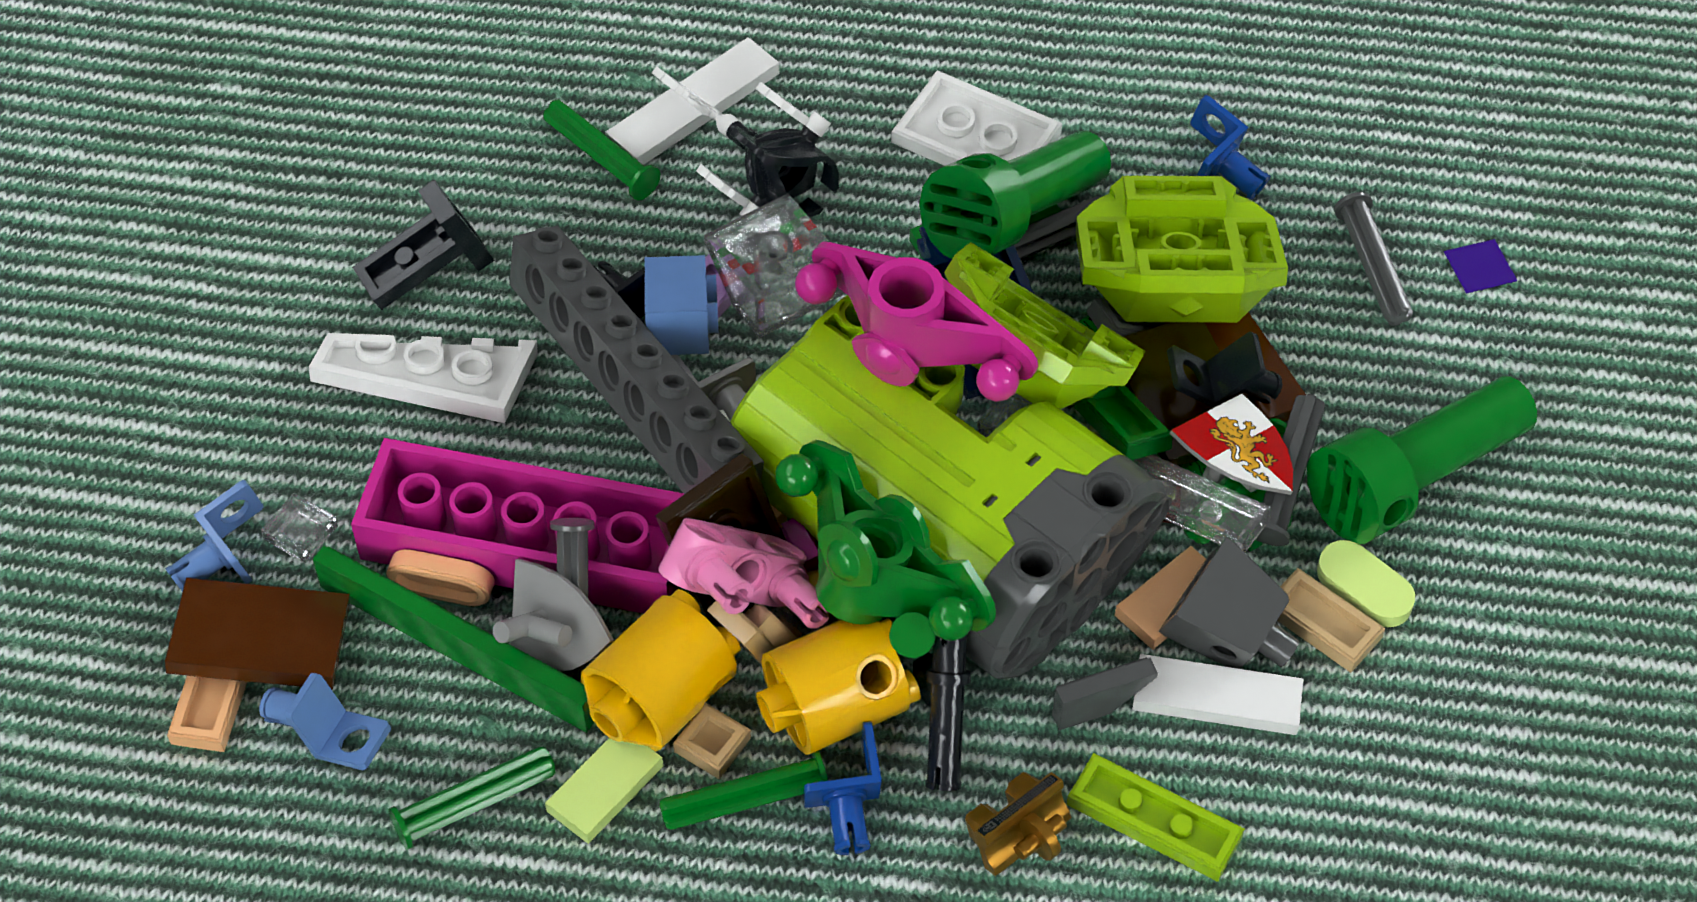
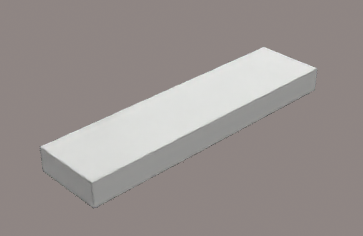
M747 37L680 83L722 113L755 91L760 82L765 84L779 74V62ZM670 88L607 130L605 135L641 164L645 165L713 118L701 113Z

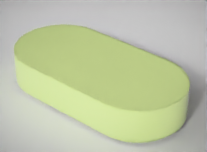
M1335 541L1328 544L1322 550L1317 565V575L1325 587L1383 627L1399 626L1409 618L1415 603V592L1412 585L1404 577L1363 546L1352 541Z

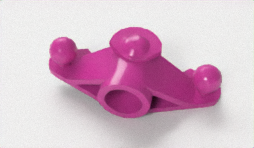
M821 242L812 252L813 263L801 268L795 279L797 293L807 303L822 304L833 297L837 287L850 297L864 331V334L856 335L851 341L853 350L860 362L873 375L894 386H907L913 383L920 371L918 367L982 363L976 376L979 392L986 399L998 402L1012 397L1020 384L1019 380L1032 378L1039 367L1036 356L1022 341L944 279L939 270L927 261L914 257L897 258L832 242Z

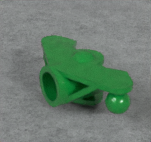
M814 440L803 445L799 454H790L784 457L777 465L775 470L776 484L783 493L791 497H803L813 491L817 497L819 578L815 590L819 602L830 614L851 624L868 625L880 621L883 617L898 618L904 613L917 612L926 616L929 619V626L934 634L946 641L962 639L969 631H982L990 627L995 621L996 607L994 600L970 561L943 560L930 548L929 529L922 514L913 503L902 496L893 494L876 499L864 488L852 453L827 442Z

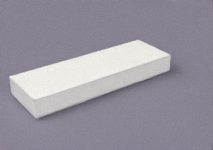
M1140 654L1139 659L1151 658L1158 676L1134 695L1132 710L1297 735L1300 724L1303 678Z

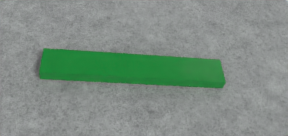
M323 546L313 558L322 589L328 592L349 594V603L586 733L594 724L590 715L584 684L508 643H499L492 634L329 546Z

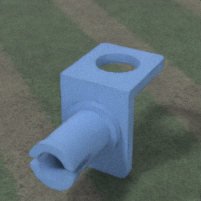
M241 480L194 514V517L206 531V534L203 536L206 541L171 566L169 565L165 568L182 592L186 578L206 580L224 566L228 570L233 567L245 584L252 581L251 577L222 540V538L260 512L264 507L245 480ZM238 500H245L244 505L237 513L230 517L221 518L222 512L229 504Z
M317 673L309 675L298 694L284 691L278 687H272L264 693L260 702V715L265 718L264 721L293 727L316 759L358 770L368 768L391 731V726L386 720L346 711L322 675ZM357 730L369 731V739L362 748L353 752L342 750V744L349 734Z

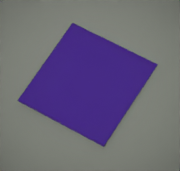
M1495 239L1443 251L1466 294L1518 281Z

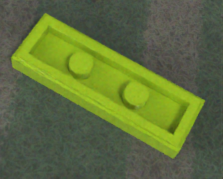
M1095 753L1092 754L1067 797L1066 805L1217 882L1238 847L1245 828Z

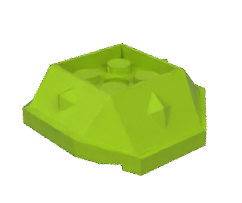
M1122 176L1110 187L1109 194L1092 202L1076 217L1075 234L1082 283L1095 286L1126 322L1238 323L1273 288L1286 286L1288 265L1275 217L1255 202L1237 195V188L1222 176Z
M972 242L954 255L944 272L948 282L1022 341L1038 360L1039 367L1035 374L1028 380H1019L1020 384L1015 393L1032 404L1049 401L1058 408L1063 409L1083 398H1093L1098 391L1106 387L1125 386L1140 363L1145 350L1101 324L1096 332L1092 331L1012 281L1009 277L1014 268ZM981 363V364H970V365L974 366L975 368H977V369L979 370L980 367H981V365H982V363Z

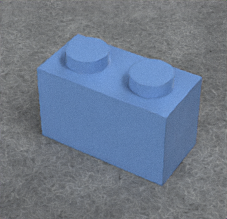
M705 255L645 257V324L671 355L709 354L708 333H719L716 275H706Z

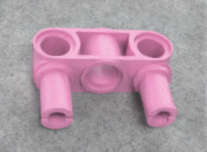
M685 518L682 520L658 567L661 575L671 583L688 591L711 595L721 605L723 610L729 614L743 612L750 602L772 607L787 606L810 629L823 626L829 619L817 607L819 605L825 612H828L819 602L815 587L809 582V576L804 567L807 560L806 555L799 548L779 537Z

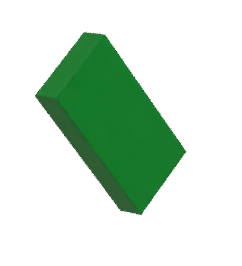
M1109 386L1098 391L1093 398H1083L1075 402V409L1103 439L1131 460L1172 449L1173 436L1170 435V431L1126 386Z

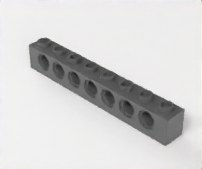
M558 226L539 228L532 232L513 236L509 285L684 494L741 453L753 461L758 476L762 480L764 467L762 458Z

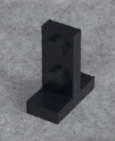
M435 179L418 190L431 213L352 267L372 300L381 310L463 253L478 271L495 261L472 225Z

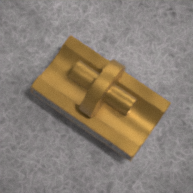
M1023 771L1009 782L1005 790L1007 806L997 812L988 804H980L966 814L965 821L969 836L980 849L984 868L994 876H997L1019 858L1025 860L1034 852L1048 861H1051L1061 852V846L1056 835L1067 827L1066 822L1071 819L1070 811L1062 797L1064 784L1061 778L1050 772L1039 780Z

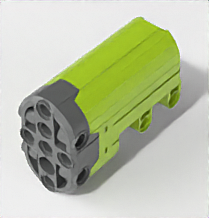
M847 295L816 320L807 333L758 378L741 400L730 423L764 461L761 483L770 504L787 518H794L802 524L817 541L816 495L811 491L803 497H791L780 490L775 478V470L780 461L790 454H799L802 446L811 441L821 440L852 453L864 488L876 499L893 494L902 496L913 503L922 514L929 529L930 548L943 560H969L994 600L996 607L995 621L990 627L982 631H969L967 633L966 657L994 678L1007 679L1021 676L1034 666L1045 661L1048 654L1063 639L1077 631L1099 606V603L1114 592L1117 585L1130 572L1148 547L1168 513L1172 500L1166 495L1165 486L1159 479L1049 401L1033 403L1022 407L1009 416L989 436L984 437L956 416L963 399L964 365L918 367L920 369L918 377L907 386H894L882 381L860 362L853 350L851 341L856 335L864 334L852 301Z

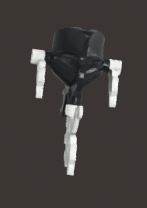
M656 66L652 71L654 76L686 99L694 108L716 120L717 129L721 134L732 140L740 148L745 149L746 178L754 194L751 199L745 197L704 165L700 164L696 170L717 189L744 207L739 213L741 216L756 226V223L760 222L767 213L766 211L771 204L791 219H807L820 215L823 208L809 197L793 207L788 205L787 202L789 199L795 198L814 187L817 163L821 161L824 167L820 182L834 193L839 189V172L836 163L815 145L831 125L828 120L815 111L808 117L760 82L755 89L801 122L804 127L801 130L782 128L759 134L751 127L747 128L732 114H722L659 67Z

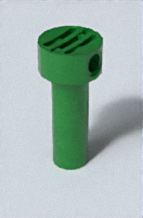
M1078 131L1010 161H1006L991 153L972 154L931 173L922 187L919 207L922 225L930 241L948 258L953 259L954 255L970 242L994 255L1017 244L1028 230L1030 216L1103 183L1110 173V152L1098 135L1089 131Z
M1502 376L1390 436L1375 428L1360 427L1311 454L1307 465V485L1312 501L1322 519L1338 536L1364 545L1413 518L1419 505V490L1532 430L1537 422V408L1534 398L1519 380L1511 376Z

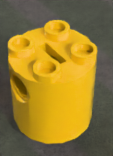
M677 589L671 596L662 595L642 616L623 631L581 671V683L584 684L592 720L605 735L614 741L648 746L657 752L703 708L705 702L716 691L736 675L737 663L735 656L741 651L740 643L726 628L721 626L715 628L701 614L699 604L688 592Z
M886 618L880 622L868 625L851 624L839 620L763 653L761 664L767 688L757 692L756 699L762 717L773 733L786 729L797 748L805 755H808L862 731L863 722L872 721L874 726L909 710L910 704L920 700L921 694L916 679L908 669H903L899 656L890 642L889 634L893 624L891 619Z

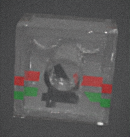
M788 193L704 235L705 245L732 306L758 338L843 295V291L837 287L833 297L822 304L807 303L799 297L795 288V279L799 270L807 264L813 263L812 252L818 244L830 241Z

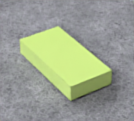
M608 738L545 802L546 810L589 844L663 767V757L648 746L624 741L617 742Z

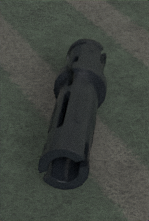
M967 635L962 639L946 641L936 636L933 645L932 668L926 670V682L931 683L925 787L935 790L937 785H939V791L960 790L962 786L960 778L965 685L971 683V671L966 670Z

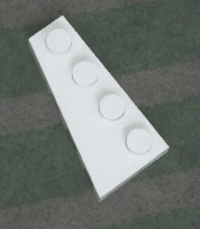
M327 333L309 365L310 381L505 423L538 355L537 340H519L518 347L494 346V339L472 338L471 345L442 344V337L421 336V340L412 343H396L393 335Z

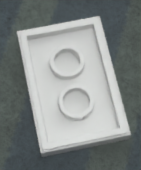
M937 70L893 129L891 143L944 166L976 153H991L1006 161H1010L1057 141L1061 135L1062 123Z

